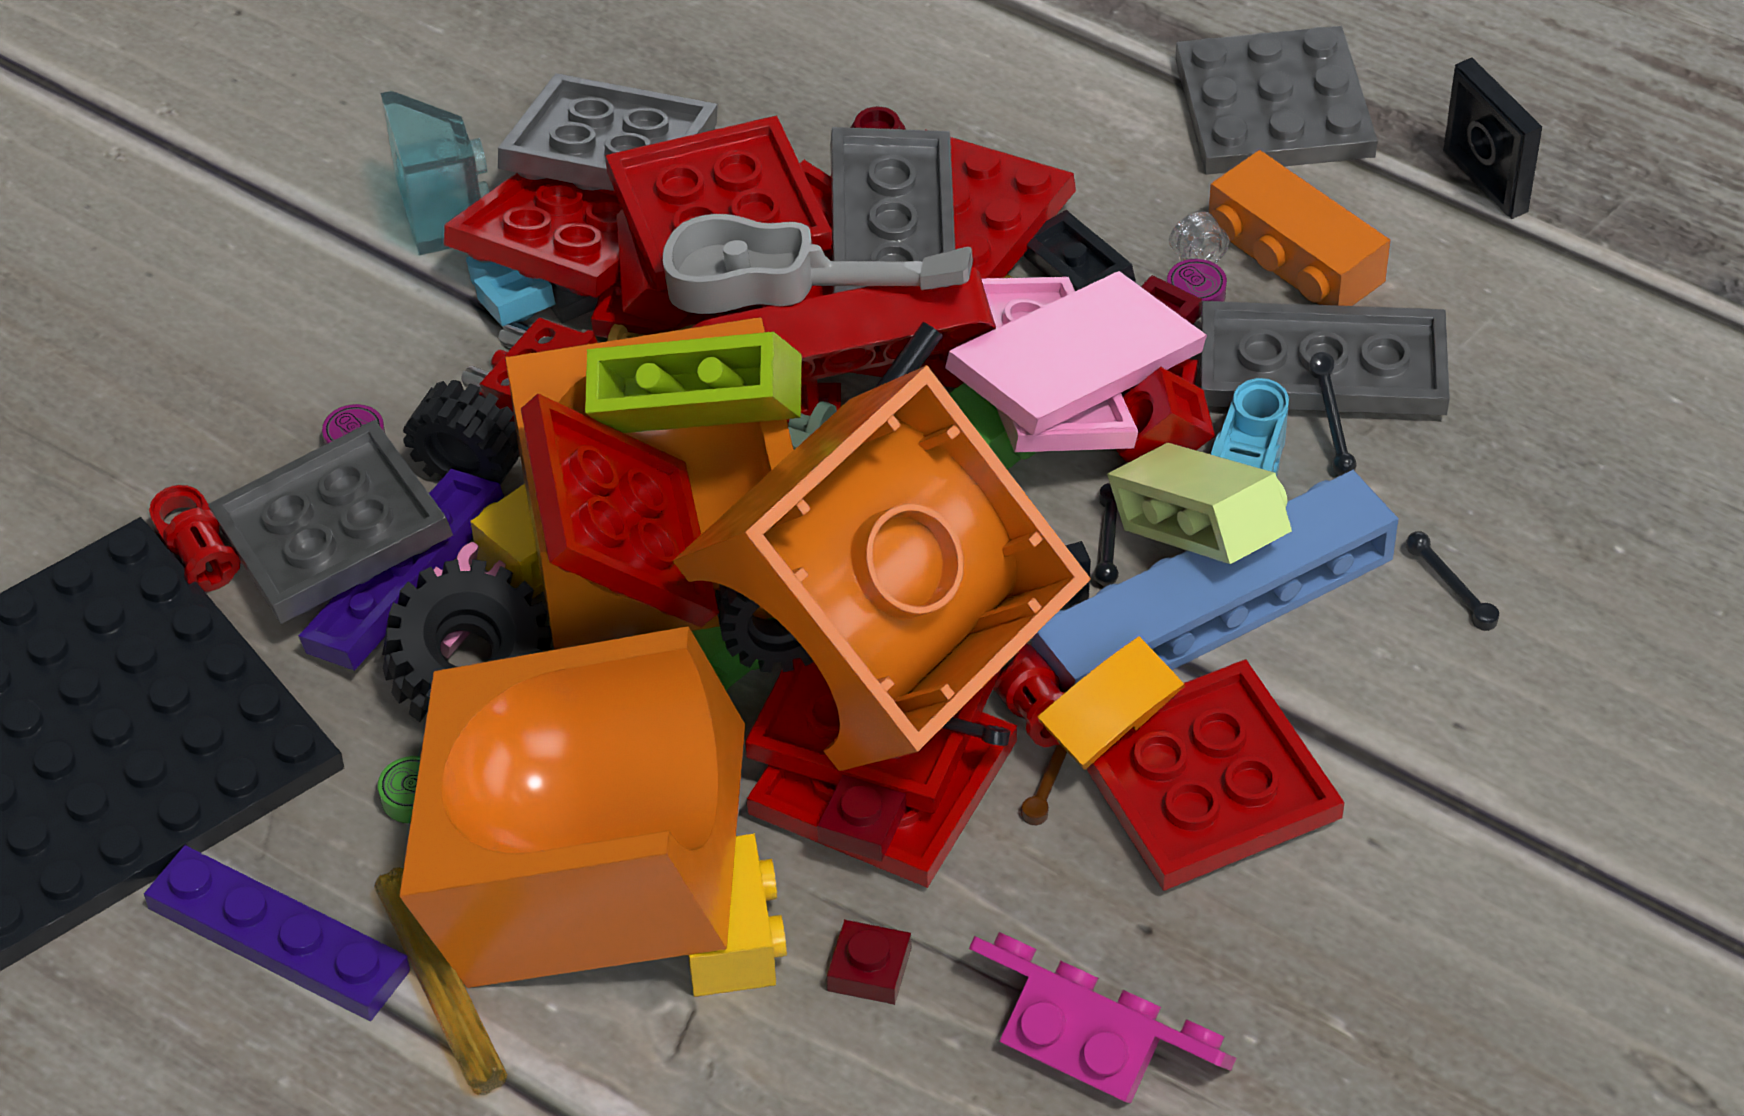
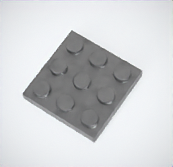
M1342 26L1176 42L1175 60L1206 175L1226 173L1258 150H1261L1284 167L1376 157L1377 137Z
M555 73L498 147V169L518 172L520 176L532 180L549 178L569 182L583 190L605 189L614 191L607 174L605 155L711 131L717 125L718 104Z
M376 420L208 504L219 522L220 530L239 556L241 563L280 624L311 611L317 605L356 585L369 581L375 575L414 555L421 554L433 545L453 536L446 516Z

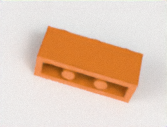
M1258 150L1211 183L1208 226L1220 238L1230 241L1254 258L1264 269L1274 272L1298 289L1309 301L1316 302L1319 305L1353 306L1386 281L1391 240L1261 150Z

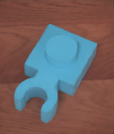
M470 256L466 257L470 279L475 286L478 300L501 326L527 320L536 312L556 305L552 285L548 281L540 278L525 277L517 270L493 262L482 263Z

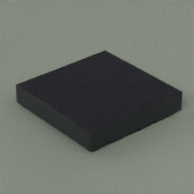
M1471 57L1455 64L1443 151L1511 219L1528 213L1543 126Z

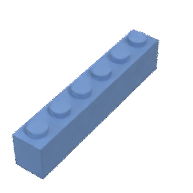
M1351 470L1331 481H1321L1311 487L1306 493L1288 501L1286 511L1292 532L1232 564L1190 551L1183 552L1173 558L1161 559L1152 565L1149 570L1120 584L1108 585L1101 589L1094 597L1065 611L1059 610L1032 637V647L1035 648L1058 676L1061 692H1067L1093 669L1138 636L1144 640L1171 670H1174L1393 560L1399 518L1354 470Z

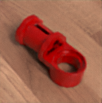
M188 485L167 487L156 494L149 508L155 533L172 553L181 557L186 566L184 577L187 583L197 582L205 592L220 589L228 584L239 571L241 560L232 547L225 546L218 534L219 522L209 508L204 496L198 489ZM190 508L175 516L170 524L164 522L167 514L174 509ZM209 562L213 569L212 572L206 570L205 563Z
M1026 643L1014 655L1008 668L999 675L993 690L997 692L1014 715L1026 720V733L1035 744L1044 748L1060 745L1039 722L1038 716L1065 692L1060 691L1059 678L1034 647ZM1029 689L1035 699L1027 698L1024 693Z

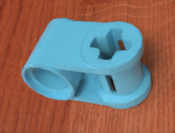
M1263 378L1247 380L1239 385L1234 392L1222 431H1219L1211 455L1275 472L1277 477L1280 458L1286 440L1289 396L1285 388L1275 381Z

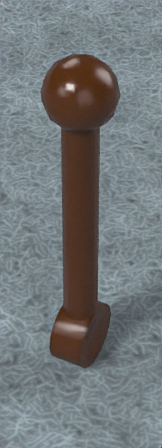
M1056 745L1035 796L1029 797L1023 802L1022 818L1030 825H1041L1048 819L1049 806L1047 799L1067 755V751L1061 745Z

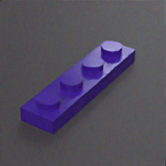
M451 469L429 494L446 516L453 536L433 545L427 551L414 555L375 575L369 581L356 585L333 597L298 635L306 654L355 671L384 639L388 615L392 604H398L400 590L408 581L417 587L419 572L429 567H432L434 570L436 566L443 570L444 562L452 561L458 556L460 550L473 539L470 521L477 517L488 505L504 498L500 484Z
M184 845L144 893L149 910L370 1022L410 972L407 955Z

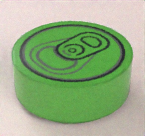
M408 756L397 759L390 763L380 774L378 792L382 808L390 818L398 822L411 824L421 756Z

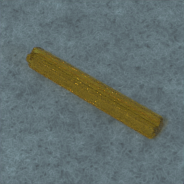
M395 867L389 873L379 875L375 881L374 888L467 1084L471 1086L473 1093L487 1095L493 1089L504 1085L507 1079L506 1070L456 970L450 966L399 897L404 868Z

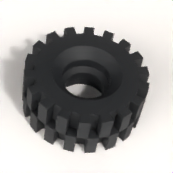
M472 559L470 571H460L458 560L444 562L441 576L437 577L432 567H429L419 572L417 587L408 581L400 590L398 604H392L388 615L382 655H385L383 672L386 681L394 679L391 693L398 704L408 698L411 700L409 715L417 721L421 722L428 712L434 671L457 667L444 659L441 653V642L449 633L467 631L483 637L491 647L492 655L489 661L549 651L552 634L550 626H545L547 610L542 601L531 605L534 589L525 580L517 588L510 585L512 571L500 566L496 576L484 573L487 561Z

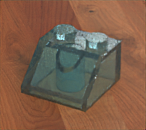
M394 91L381 93L395 179L418 255L451 249L444 246V224L489 193L486 181L478 182V174L487 173L486 159L480 138L469 140L462 116Z

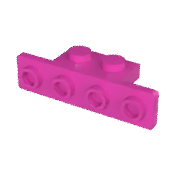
M998 932L993 944L974 936L968 948L1028 976V980L999 1042L1124 1102H1132L1160 1039L1230 1071L1237 1059L1219 1050L1225 1038L1224 1036L1188 1019L1185 1020L1181 1031L1167 1026L1156 1020L1161 1009L1160 1006L1125 990H1122L1117 1002L1093 991L1099 979L1098 977L1061 960L1055 973L1031 962L1037 949L1001 932Z

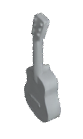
M728 214L702 215L683 222L671 233L663 251V267L671 303L678 309L697 314L726 312L756 304L773 306L793 305L801 302L807 296L812 286H920L921 290L962 285L969 280L973 263L972 248L968 246L925 257L923 262L831 261L824 255L819 245L812 244L810 229L807 225L797 222L761 223Z

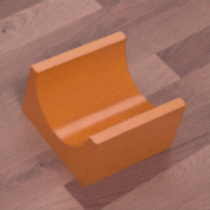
M927 365L849 399L673 560L689 582L700 580L715 582L729 587L757 603L777 619L807 651L825 678L837 705L840 721L839 734L823 751L839 771L918 752L1091 580Z

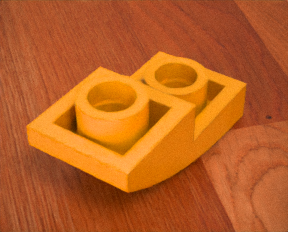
M1138 636L1072 686L1042 712L1038 719L1085 771L1132 727L1135 731L1182 690L1185 684Z

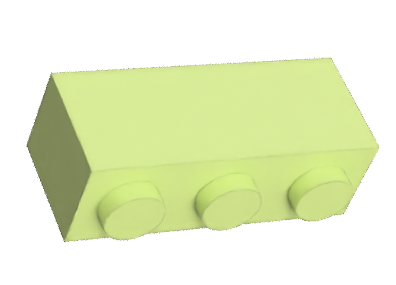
M1166 443L1107 474L1125 531L1224 563L1232 564L1292 532L1286 511L1288 503L1287 494L1283 485L1277 479L1275 472Z

